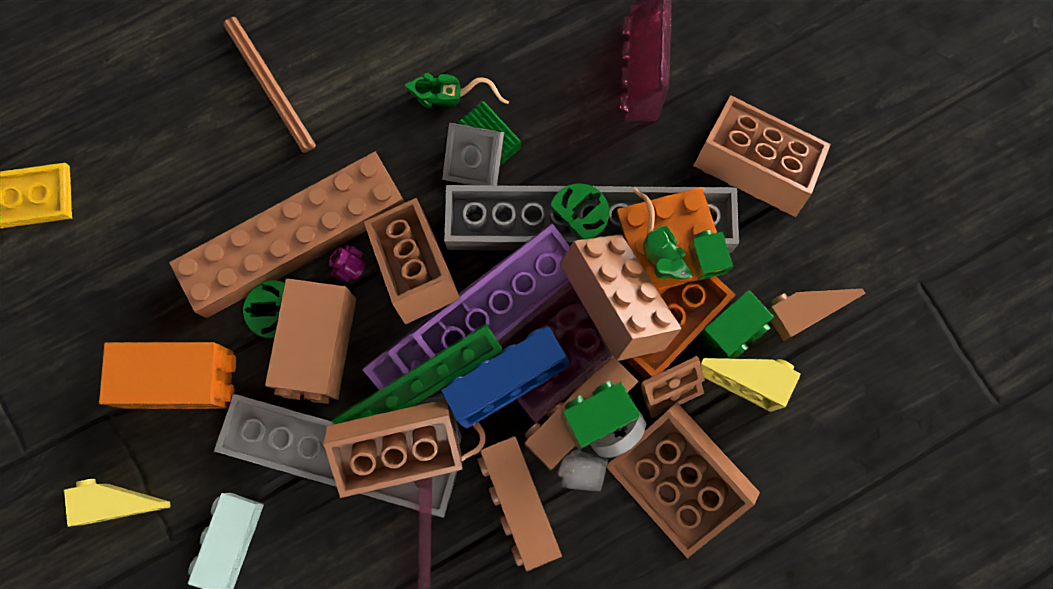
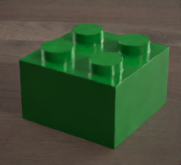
M748 290L694 339L713 359H736L748 348L745 344L746 341L751 344L770 329L767 323L774 316Z
M611 380L594 389L592 397L585 400L583 395L565 404V411H563L561 418L578 450L641 417L622 381L615 385Z

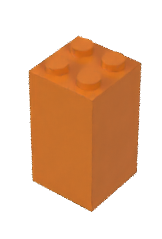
M214 342L105 343L99 404L123 409H229L233 394H235L231 379L232 372L236 370V357L233 355L232 350Z

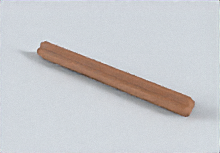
M230 17L228 20H225L224 27L302 152L307 153L314 149V141L237 18Z

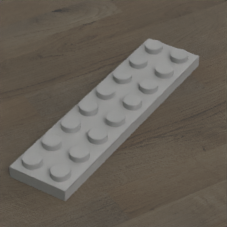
M233 394L214 452L337 487L323 444L327 426L334 425L333 422ZM457 471L360 494L444 518Z

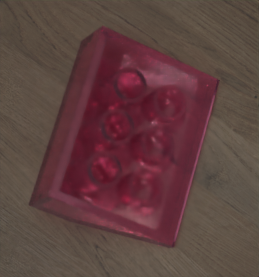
M638 0L631 6L629 17H624L623 34H628V42H623L622 59H627V68L622 67L621 84H626V93H621L620 110H625V120L658 122L669 89L672 0Z
M570 281L498 340L504 350L510 345H517L526 340L531 332L549 326L572 364L571 367L516 399L535 423L614 358ZM500 352L499 354H497L496 356L492 357V358L489 359V360L491 361L492 359H494V358H496L497 356L501 355V352Z

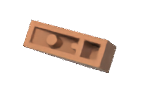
M863 289L796 292L789 297L786 293H783L770 301L772 307L768 311L774 316L770 321L782 340L785 341L866 293Z

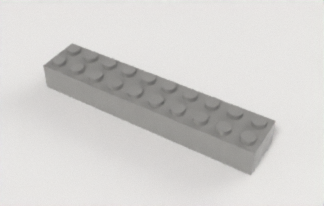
M446 185L444 242L447 250L516 251L550 224L555 226L568 245L571 246L573 241L580 239L551 210L553 198L566 186ZM593 186L604 195L609 205L608 223L604 232L599 237L623 236L616 214L617 209L642 203L645 200L634 192L633 188L635 187ZM699 187L636 188L639 192L647 195L650 200ZM702 187L717 233L723 231L728 251L732 253L739 245L737 188ZM570 192L567 193L562 201V205L567 208L568 199L571 195ZM589 197L573 211V219L575 220L579 217L582 220L598 206L597 201L599 197L594 199ZM598 224V225H596L595 227L585 228V229H586V230L596 229V228H598V227H600V226H602V225H601V224Z

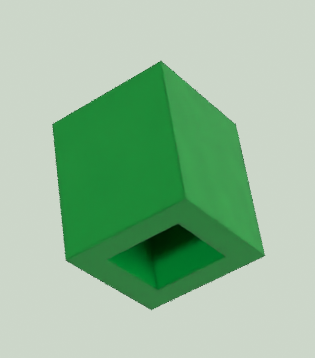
M712 230L697 233L688 245L698 281L727 274L733 267L723 231L714 234Z

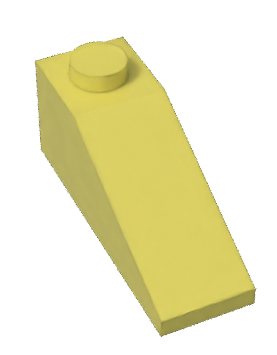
M96 479L78 481L75 488L64 490L68 527L82 526L171 508L169 501L110 484H96Z

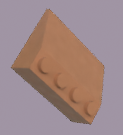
M730 95L693 166L796 217L812 194L831 144Z
M677 402L645 429L643 436L636 445L627 452L616 456L606 465L609 471L687 558L754 506L760 493Z

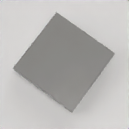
M449 123L442 179L467 185L497 186L504 132Z

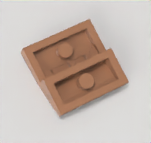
M697 356L641 383L644 404L651 418L664 413L676 402L681 405L704 394L702 382L705 380L701 363Z

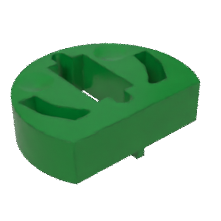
M581 183L568 185L555 195L551 203L552 212L580 240L598 238L607 226L609 219L608 202L604 195L593 186ZM570 192L571 195L568 199L567 208L562 205V201L567 193ZM589 197L592 199L599 197L597 201L598 206L582 220L579 217L575 220L573 219V211ZM598 224H601V225H602V226H600V227H598V228H596V229H590V230H586V229H585V228L595 227V226L598 225Z
M272 280L260 283L247 295L243 307L244 319L247 326L255 334L268 339L275 338L276 329L270 333H266V331L277 327L279 312H276V316L255 317V314L250 313V311L256 309V305L276 304L280 308L285 287L284 282ZM267 287L279 290V296L267 291Z

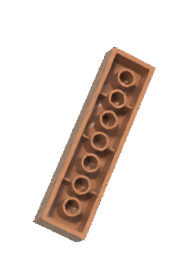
M375 151L169 263L194 312L209 318L247 297L249 292L260 283L276 281L367 231L364 221L405 202Z

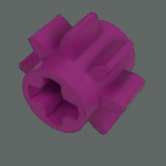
M346 245L344 249L338 247L329 259V266L334 268L331 275L346 282L350 278L353 280L357 279L365 268V262L360 259L363 252L353 246L349 247Z

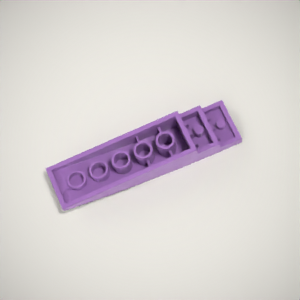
M550 224L459 293L460 300L435 311L363 367V371L380 390L486 323L499 342L571 284L560 266L570 246L555 226Z

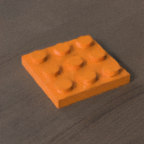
M702 187L650 200L654 207V229L667 225L677 240L676 247H681L686 254L682 258L693 274L689 279H660L655 275V265L647 259L643 250L649 221V210L646 202L617 209L616 214L623 237L657 291L697 281L688 245L697 233L712 230L713 234L717 233Z

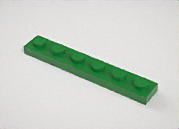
M486 323L339 414L332 422L339 424L413 407L447 386L454 378L465 375L475 369L479 363L496 356L503 351V348Z

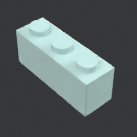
M221 493L220 497L215 499L211 508L212 520L209 527L207 526L200 537V544L202 546L199 555L192 560L188 570V574L191 575L188 581L189 585L201 589H234L263 509V503L233 493Z

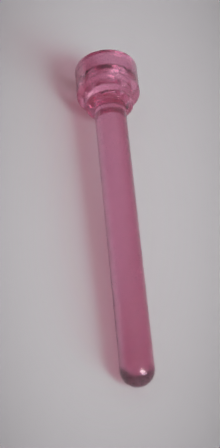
M432 477L420 479L418 589H430Z

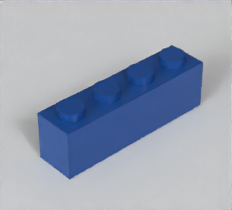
M548 326L531 332L527 339L521 343L506 347L501 352V355L491 361L486 360L479 363L475 370L466 376L454 378L441 391L457 422L467 429L571 367L572 364Z

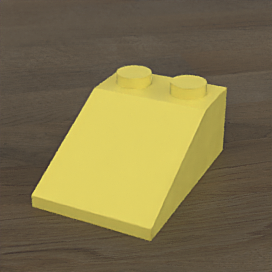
M704 358L700 361L705 379L770 412L786 407L801 375L793 370L794 366L781 359L775 361L765 359Z

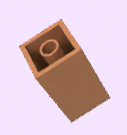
M286 278L265 386L275 389V395L294 400H300V396L304 395V399L322 404H329V399H339L357 299L345 286Z

